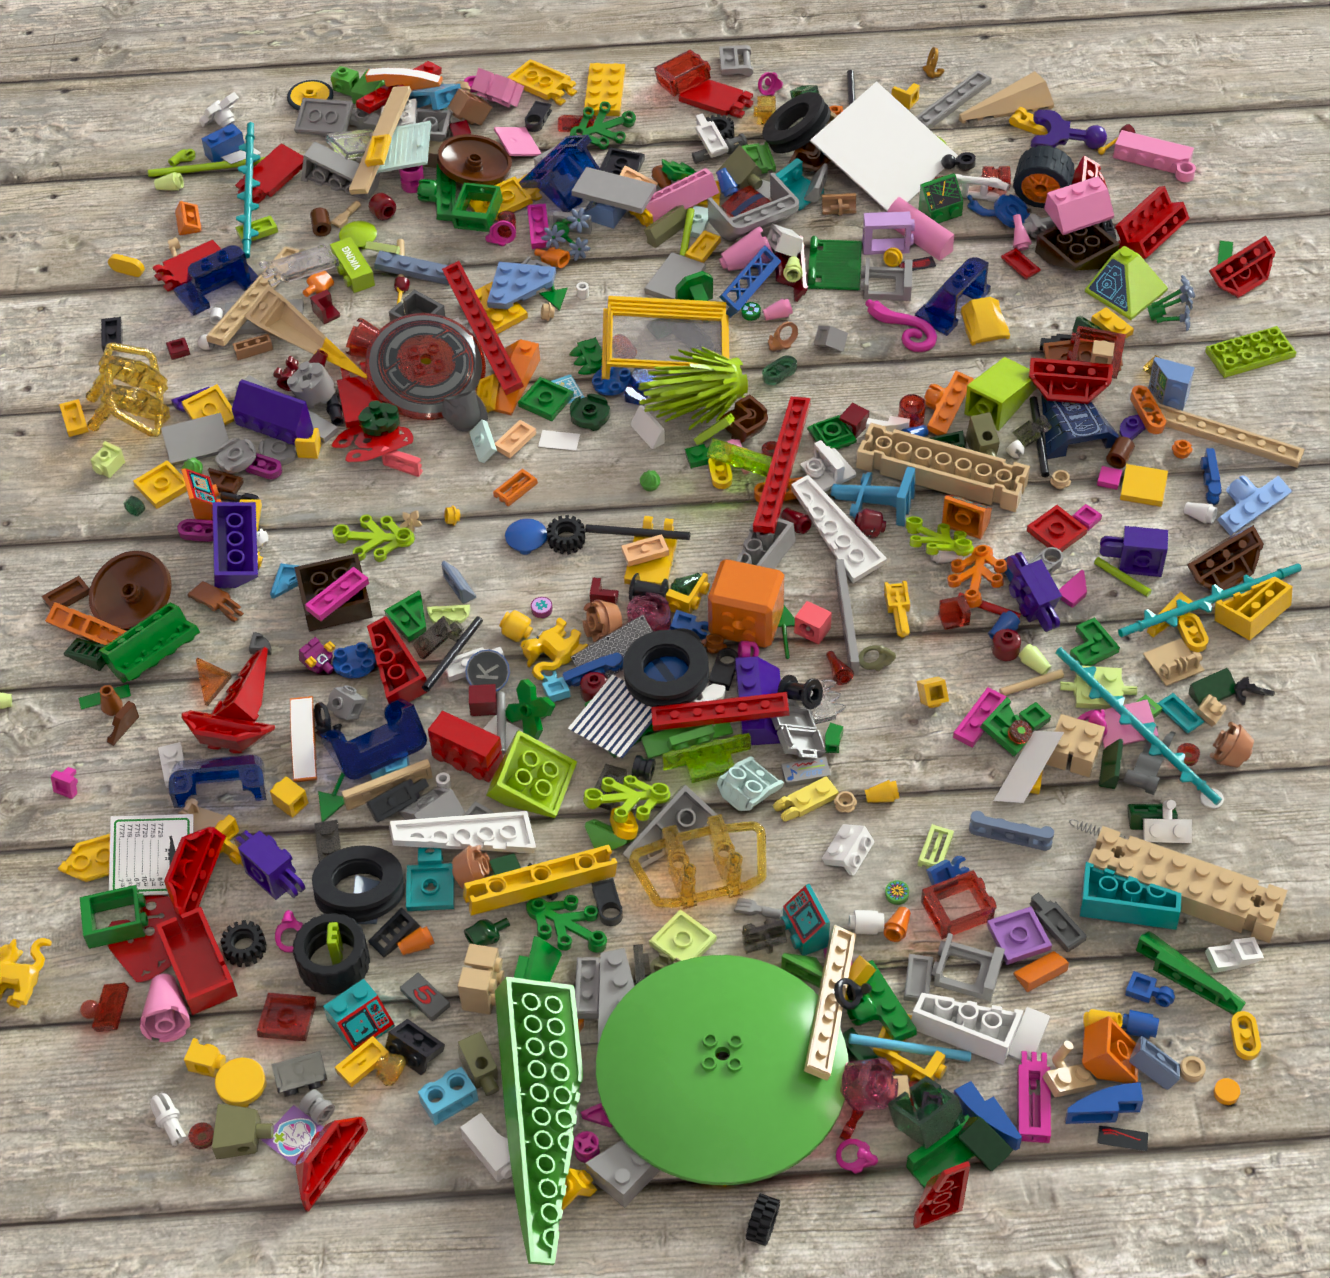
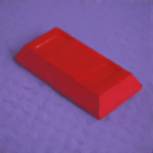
M1017 248L1001 255L1003 261L1025 280L1041 271L1038 266Z

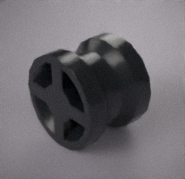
M637 755L632 767V776L636 778L639 776L644 777L645 780L651 781L655 771L656 760L653 758L647 760L641 755Z

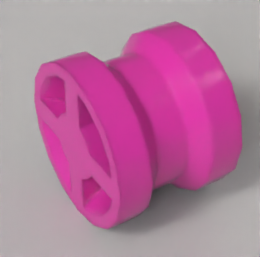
M583 1131L575 1137L574 1150L576 1158L580 1162L586 1163L600 1154L599 1139L593 1132Z

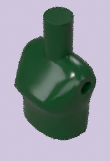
M507 918L494 924L488 919H482L464 929V934L469 944L487 946L497 943L500 939L499 931L509 927L510 923Z

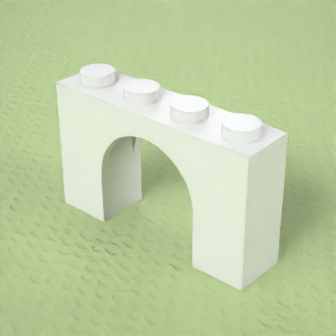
M576 1110L577 1120H576V1125L574 1126L573 1132L576 1130V1128H577L578 1125L580 1124V1122H579V1113H578L577 1110ZM482 1113L460 1127L463 1140L497 1182L512 1176L508 1139L498 1134Z

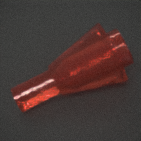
M833 651L827 652L826 657L830 662L834 683L837 685L849 683L854 676V671L838 659Z

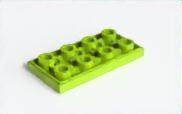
M1278 326L1209 345L1205 349L1206 354L1223 378L1295 358L1297 353Z

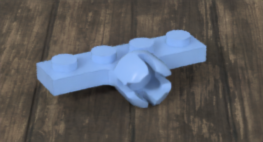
M1244 475L1239 477L1240 480L1235 479L1227 487L1226 492L1236 505L1221 515L1217 521L1230 536L1292 492L1279 475L1261 488L1255 487L1248 477Z

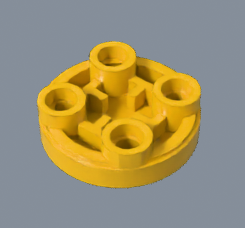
M235 1058L228 1061L219 1069L215 1077V1088L218 1096L223 1102L233 1106L247 1108L250 1103L261 1096L267 1086L263 1068L258 1062L250 1058Z

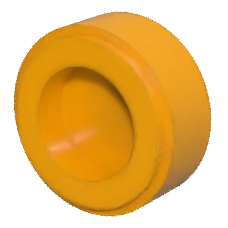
M1220 1079L1215 1085L1214 1097L1221 1104L1232 1105L1237 1102L1240 1096V1087L1232 1079Z

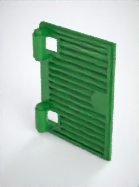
M812 236L810 238L808 289L860 291L862 241L820 240L817 236ZM818 246H823V250H817ZM816 278H822L821 282H816Z

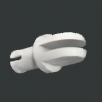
M160 1093L159 1097L157 1095L153 1096L150 1105L156 1118V1125L165 1129L173 1146L177 1145V1140L179 1144L183 1143L187 1136L178 1122L180 1117L179 1110L175 1109L167 1094Z

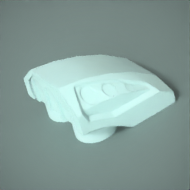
M752 756L737 762L729 771L720 776L717 782L722 797L738 811H750L753 806L777 792L784 784L782 780H778L758 764Z

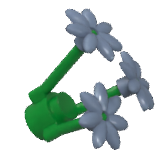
M580 208L578 213L575 209H572L573 216H568L562 222L554 223L552 229L544 228L547 235L542 236L541 239L547 241L546 248L553 244L555 249H558V242L565 243L568 241L570 243L569 246L572 248L569 253L570 256L574 255V261H577L579 256L586 258L584 251L591 249L586 246L588 239L581 242L580 238L577 237L575 243L568 236L569 229L576 227L578 233H581L582 227L589 228L585 221L590 216L583 215V208Z
M1182 275L1180 280L1183 285L1179 290L1159 301L1151 303L1147 308L1151 321L1157 320V323L1164 321L1185 322L1186 331H1188L1190 328L1189 314L1193 308L1191 298H1195L1193 287L1190 286L1189 280ZM1183 293L1181 296H1179L1178 299L1163 304L1164 302L1172 299L1173 297ZM1179 302H1186L1185 314L1163 317V315L1167 314L1165 308Z

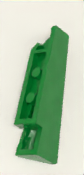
M1148 931L1140 936L1136 951L1155 961L1154 971L1233 1015L1243 1009L1246 1004L1243 999L1154 933Z
M534 936L529 957L519 955L514 978L550 982L562 956L561 951L540 937Z

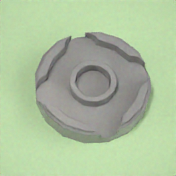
M269 435L267 439L260 442L258 447L259 454L279 460L281 466L293 462L298 457L295 445L271 438Z
M235 438L227 441L219 448L218 456L216 455L215 459L218 467L223 472L237 473L253 463L257 452L249 439L244 438L245 440Z

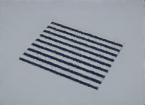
M612 675L568 729L623 759L652 723L651 707L637 701L629 693L625 681Z

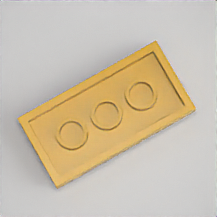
M590 63L584 108H593V116H598L600 103L603 101H607L611 105L610 112L606 116H620L626 70L625 64Z

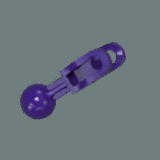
M1037 110L1033 114L1035 124L1044 126L1048 134L1033 137L1031 148L1037 146L1056 148L1058 145H1066L1070 139L1084 141L1087 147L1099 149L1107 141V132L1099 125H1092L1086 130L1070 128V121L1063 120L1056 111Z

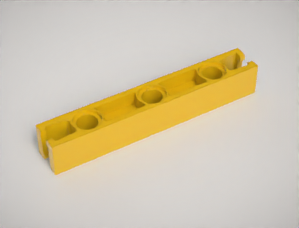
M609 845L464 883L463 898L465 903H469V913L472 916L615 877L617 861L615 858L609 861L612 850Z

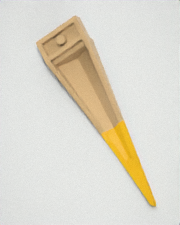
M267 286L245 316L246 319L263 331L311 354H315L318 349L325 351L328 354L326 361L366 380H370L358 366L301 312L271 287Z

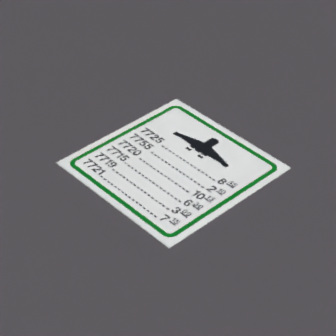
M193 814L111 816L109 891L137 885L139 893H144V895L168 894L164 880L181 837L193 833Z

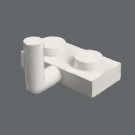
M1166 800L1163 802V819H1143V840L1160 843H1192V819H1172V809L1176 807V802L1174 800Z

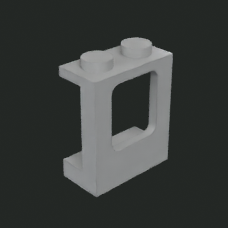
M866 258V266H862L861 277L865 279H861L860 291H864V299L911 301L913 260L905 259L904 268L870 267V258ZM869 279H895L896 289L894 292L870 291L868 289Z
M948 933L946 942L941 941L938 955L941 956L940 961H935L931 975L935 976L934 986L991 1002L1003 963L1005 949L995 946L994 953L952 942L953 934ZM949 956H956L980 964L981 967L975 984L971 985L943 976Z

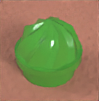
M193 457L188 458L184 462L182 469L186 468L202 474L203 465Z
M653 470L644 472L640 477V484L646 491L656 490L661 481L660 476Z

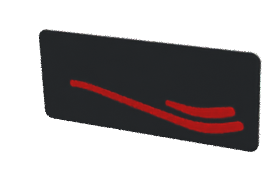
M1100 1125L1098 1144L1147 1151L1148 1133Z

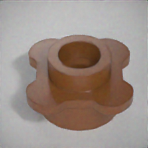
M709 634L706 639L701 641V644L707 648L709 653H718L721 649L727 648V645L723 644V637L718 634Z

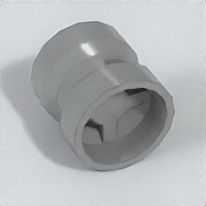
M316 1089L308 1092L299 1105V1108L305 1114L311 1115V1119L317 1125L325 1123L335 1110L334 1104L329 1100H324L323 1094Z

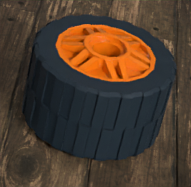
M1037 146L1026 150L1019 159L1013 180L1015 194L1026 204L1044 209L1048 192L1072 185L1075 173L1074 163L1064 151L1051 146Z

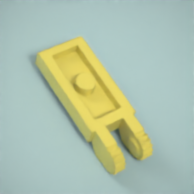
M825 776L788 795V797L784 796L773 804V808L778 812L792 806L780 816L784 822H787L833 801L839 792L828 777Z

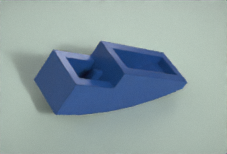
M972 1081L954 1089L952 1102L964 1116H979L983 1118L1013 1150L1020 1149L1022 1136L994 1096L985 1101Z
M1141 1082L1108 1087L1078 1100L1067 1108L1065 1124L1113 1123L1117 1121L1119 1113L1140 1112L1143 1104Z

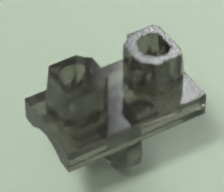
M775 917L766 919L762 926L755 927L752 923L743 925L742 937L746 954L766 949L767 954L773 953V946L787 943L783 920L778 921Z

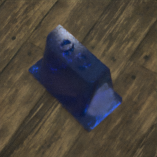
M589 135L566 136L519 182L523 189L539 188L562 212H570L574 207L579 206L583 202V198L572 196V189L586 167L601 170L586 148L592 141Z
M230 245L190 264L186 283L174 288V292L185 307L195 316L211 308L209 301L204 295L233 281H236L246 291L259 276L247 264L244 251L239 246Z
M977 257L967 259L915 313V316L927 321L936 331L948 336L958 325L959 319L956 318L958 299L963 294L972 299L985 298L990 292L991 286L987 284L989 262Z

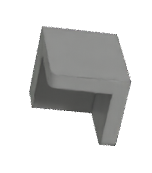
M818 325L813 345L844 351L848 333L832 326Z

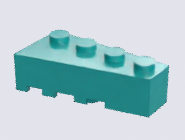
M1086 862L1082 880L1080 917L1177 930L1181 913L1182 893L1152 883L1146 885L1140 883L1137 878L1131 876L1125 878L1116 875L1113 870L1107 868L1101 870L1095 868L1094 864Z

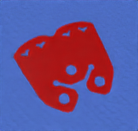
M359 425L341 432L331 446L333 448H346L351 445L354 435L358 434L359 436H357L354 443L359 448H372V450H352L347 454L345 461L362 462L412 444L414 437L412 432L406 427L398 426L391 433L385 431L381 432V436H372L364 433ZM366 438L372 439L369 443H363V440ZM342 439H346V440H347L346 443H344V444H339V441H340V440H342ZM384 446L389 447V449L381 451ZM356 453L361 454V456L358 458L352 457Z
M145 896L146 905L151 901L156 903V908L153 910L143 907V912H146L147 916L164 914L163 918L148 919V926H145V929L153 927L155 929L154 934L135 938L132 943H128L126 940L108 945L113 955L136 982L150 980L171 966L156 925L176 917L181 931H186L182 917L175 913L168 896ZM126 919L112 921L108 927L129 923L131 921ZM165 960V962L161 963L160 967H158V961ZM144 970L150 971V973L141 976Z

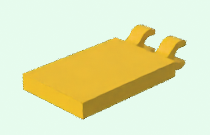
M531 59L507 77L523 85V90L547 101L552 98L560 106L566 102L565 99L561 98L565 94L562 89L570 96H574L577 93V90L573 89L576 86V82L572 81L570 76Z
M525 174L519 179L514 176L494 185L500 186L503 197L495 220L532 204V199L537 201L542 198V195L539 193L541 188L538 185L532 184L531 180L533 179L529 174ZM471 200L468 207L472 212L486 213L490 202Z
M644 516V529H653V517ZM665 518L663 530L674 531V519ZM634 536L633 542L647 539L650 537ZM664 539L669 549L668 556L630 567L627 565L624 584H630L635 573H639L640 581L662 584L663 579L669 580L677 540Z

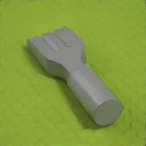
M738 898L734 909L736 913L761 914L780 919L782 916V910L759 906L754 900Z

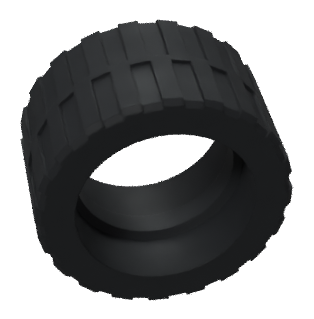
M338 913L321 914L304 923L302 928L296 933V938L293 941V955L300 978L312 991L323 995H337L365 978L369 970L370 955L363 929L353 918L351 919L347 915ZM337 922L342 942L353 948L351 954L344 961L331 966L313 963L310 961L313 954L320 947L327 944L328 924Z

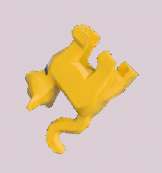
M560 617L556 620V625L553 628L542 631L534 639L521 642L520 646L523 650V655L528 659L527 667H531L541 653H545L553 661L541 662L534 666L532 674L537 680L544 679L541 671H554L561 665L568 664L572 661L571 656L588 647L587 643L584 645L579 644L581 633L576 629L571 630L570 637L564 639L566 636L564 627L567 622Z
M39 938L30 947V955L35 960L33 965L16 963L23 954V951L18 950L16 947V939H12L10 944L0 947V1000L6 988L14 989L13 994L8 996L6 1001L9 1006L19 1008L21 1005H27L33 993V988L38 982L39 972L44 966L45 958L40 952V948L42 946H51L52 941L50 939Z

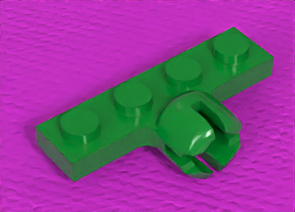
M437 164L436 181L420 179L418 182L417 198L421 202L436 203V220L452 221L451 213L456 203L455 181L446 176Z
M868 961L876 969L866 982L871 985L872 990L870 993L862 996L859 1006L854 1010L846 1009L850 1020H853L851 1022L855 1026H862L874 1020H879L892 1040L903 1041L916 1036L917 1028L874 961Z

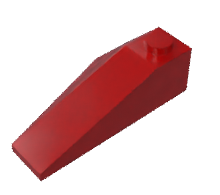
M265 646L249 658L239 672V678L226 690L228 695L223 702L220 700L216 704L211 714L254 722L259 717L257 713L262 705L268 649Z
M968 1161L943 1170L926 1183L914 1214L913 1226L915 1229L963 1210L970 1171Z

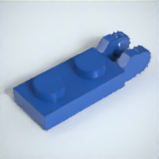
M1206 448L1204 457H1201L1200 465L1201 469L1205 471L1203 476L1204 485L1208 486L1206 501L1214 506L1219 503L1222 487L1215 449Z
M616 652L563 672L562 675L569 687L580 686L582 677L590 672H599L605 675V672L609 670L614 672L619 671V669L622 670L624 658Z

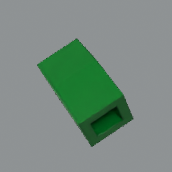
M830 722L825 734V753H839L844 726Z

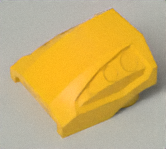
M992 297L970 300L961 307L965 331L972 346L977 343L1003 338L1010 339L1009 329L1003 318L999 300Z

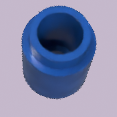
M1129 1010V1014H1123L1121 1028L1126 1029L1125 1032L1128 1035L1142 1036L1146 1039L1150 1037L1156 1038L1159 1018L1153 1017V1014Z

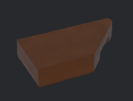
M212 468L208 469L213 485L216 484L219 493L236 494L244 483L242 477Z
M128 701L114 716L112 725L115 727L107 738V743L114 746L139 718L134 703Z

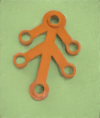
M979 545L974 548L971 556L964 560L955 559L951 562L952 572L961 574H950L947 577L948 585L951 588H956L962 582L972 577L970 589L964 594V602L967 607L976 608L982 604V597L979 592L982 576L991 583L992 587H1002L1004 585L1003 576L998 573H1003L1007 570L1006 561L1004 559H996L990 546ZM975 563V566L963 572L964 568ZM986 563L994 567V571L997 574L992 573L984 565Z

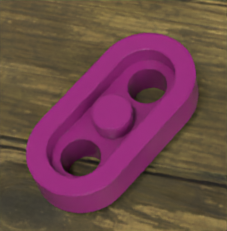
M256 453L255 460L245 471L266 479H276L282 474V466L279 460Z
M185 519L177 526L178 534L184 540L213 541V524L211 520Z

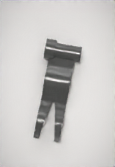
M1171 731L1163 739L1162 742L1168 748L1176 732ZM1147 741L1143 752L1139 755L1134 770H1127L1124 782L1144 789L1146 793L1155 795L1160 778L1156 776L1165 757L1163 755H1149L1151 744Z

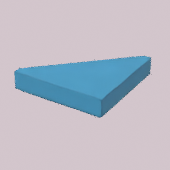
M280 563L270 592L271 598L275 599L298 586L294 567L299 565Z

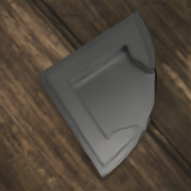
M253 632L249 646L250 654H255L265 646L268 649L267 655H271L272 649L269 641L262 634Z

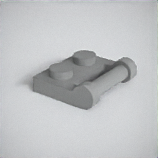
M750 46L719 47L721 75L743 74L749 77L753 74V67L750 61ZM738 55L743 56L744 65H739Z

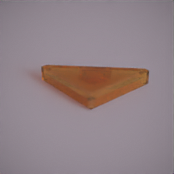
M197 658L196 663L204 703L206 706H209L232 676L230 672Z

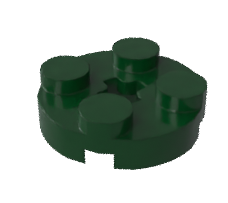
M587 394V397L583 398L581 396L577 397L570 405L571 422L581 428L592 431L599 430L610 418V406L607 400L597 394ZM594 410L592 413H587L586 411Z
M377 400L371 401L369 406L364 408L358 417L363 432L372 436H381V432L385 431L391 433L400 424L398 407L389 403H380Z

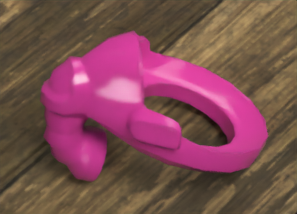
M765 72L758 81L759 92L763 95L773 96L777 90L783 87V82L778 79V75L775 72ZM768 76L769 78L765 79V84L770 87L767 90H763L762 81Z
M498 221L490 227V232L486 235L485 240L490 243H496L499 246H505L515 239L516 229L508 221ZM507 225L510 227L512 235L508 238L501 237L498 227Z
M1103 709L1090 710L1077 718L1084 721L1089 719L1088 722L1104 726L1103 737L1107 735V723L1104 720L1105 712Z
M291 910L285 911L282 922L275 931L276 945L280 950L287 953H293L294 948L293 946L283 945L281 941L282 933L289 928L295 929L298 932L303 925L302 922L297 921Z
M847 1139L836 1150V1160L840 1167L855 1174L862 1172L863 1168L871 1167L878 1163V1158L871 1153L870 1146L858 1139ZM848 1145L859 1147L857 1152L858 1159L852 1163L844 1162L841 1156L843 1149Z

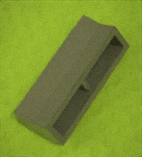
M683 205L674 207L644 229L648 244L657 248L684 228L687 212Z

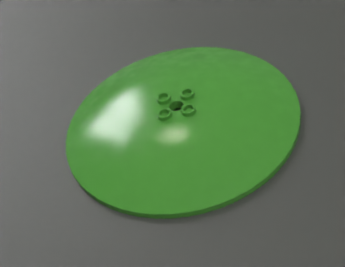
M709 955L679 961L650 974L640 981L622 998L609 1016L602 1031L596 1057V1079L602 1107L612 1127L624 1143L640 1158L667 1174L683 1180L710 1185H738L767 1179L786 1171L810 1155L827 1137L840 1115L845 1102L849 1078L848 1053L841 1029L839 1027L831 1076L826 1081L804 1071L818 995L802 980L775 965L742 956ZM719 1052H726L729 1054V1058L719 1060L715 1055Z

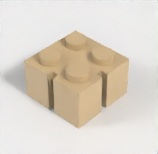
M1061 714L1054 732H1064L1046 765L1065 770L1068 756L1072 754L1070 772L1090 778L1102 744L1105 727Z
M469 944L464 965L471 966L472 968H462L458 983L462 1010L491 1015L492 1007L496 1006L495 990L504 980V970H501L503 959L499 958L498 948Z

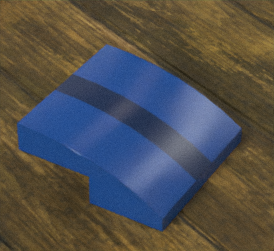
M665 656L656 658L648 663L644 673L656 681L668 682L683 676L689 667L681 659Z

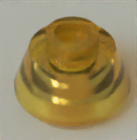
M388 1053L385 1057L381 1055L374 1066V1069L377 1070L376 1076L385 1086H393L401 1075L406 1061L402 1055Z

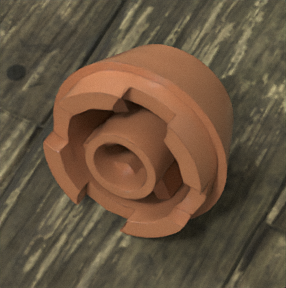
M594 600L585 605L583 610L587 611L586 620H583V628L586 636L593 638V642H597L622 627L621 612L616 604Z
M1229 722L1228 726L1230 728L1227 731L1221 730L1213 744L1216 751L1215 753L1212 752L1210 757L1216 760L1217 764L1238 768L1244 761L1246 762L1250 758L1254 739L1241 724L1236 725L1233 722Z
M469 845L453 858L452 873L454 879L463 890L464 883L490 877L489 872L493 871L487 852L481 853L480 851L481 845Z

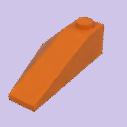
M520 339L505 348L524 387L505 395L498 382L495 410L493 411L512 416L518 401L540 362L539 343Z

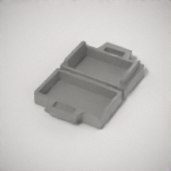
M788 699L790 716L771 718L775 730H778L777 735L784 753L798 755L800 758L817 759L822 757L826 752L825 744L820 731L816 730L817 728L810 710L799 707L796 700Z

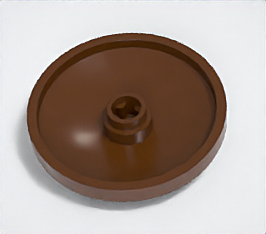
M473 134L453 136L445 140L438 150L437 161L442 172L461 184L465 182L494 186L503 182L511 171L512 158L508 155L504 146L484 136Z
M128 551L113 557L100 568L91 583L89 606L93 616L122 630H130L167 605L172 588L170 573L160 559L145 551Z

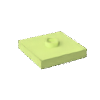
M680 909L649 940V945L659 953L669 955L672 962L676 957L683 961L694 957H701L717 941V936Z

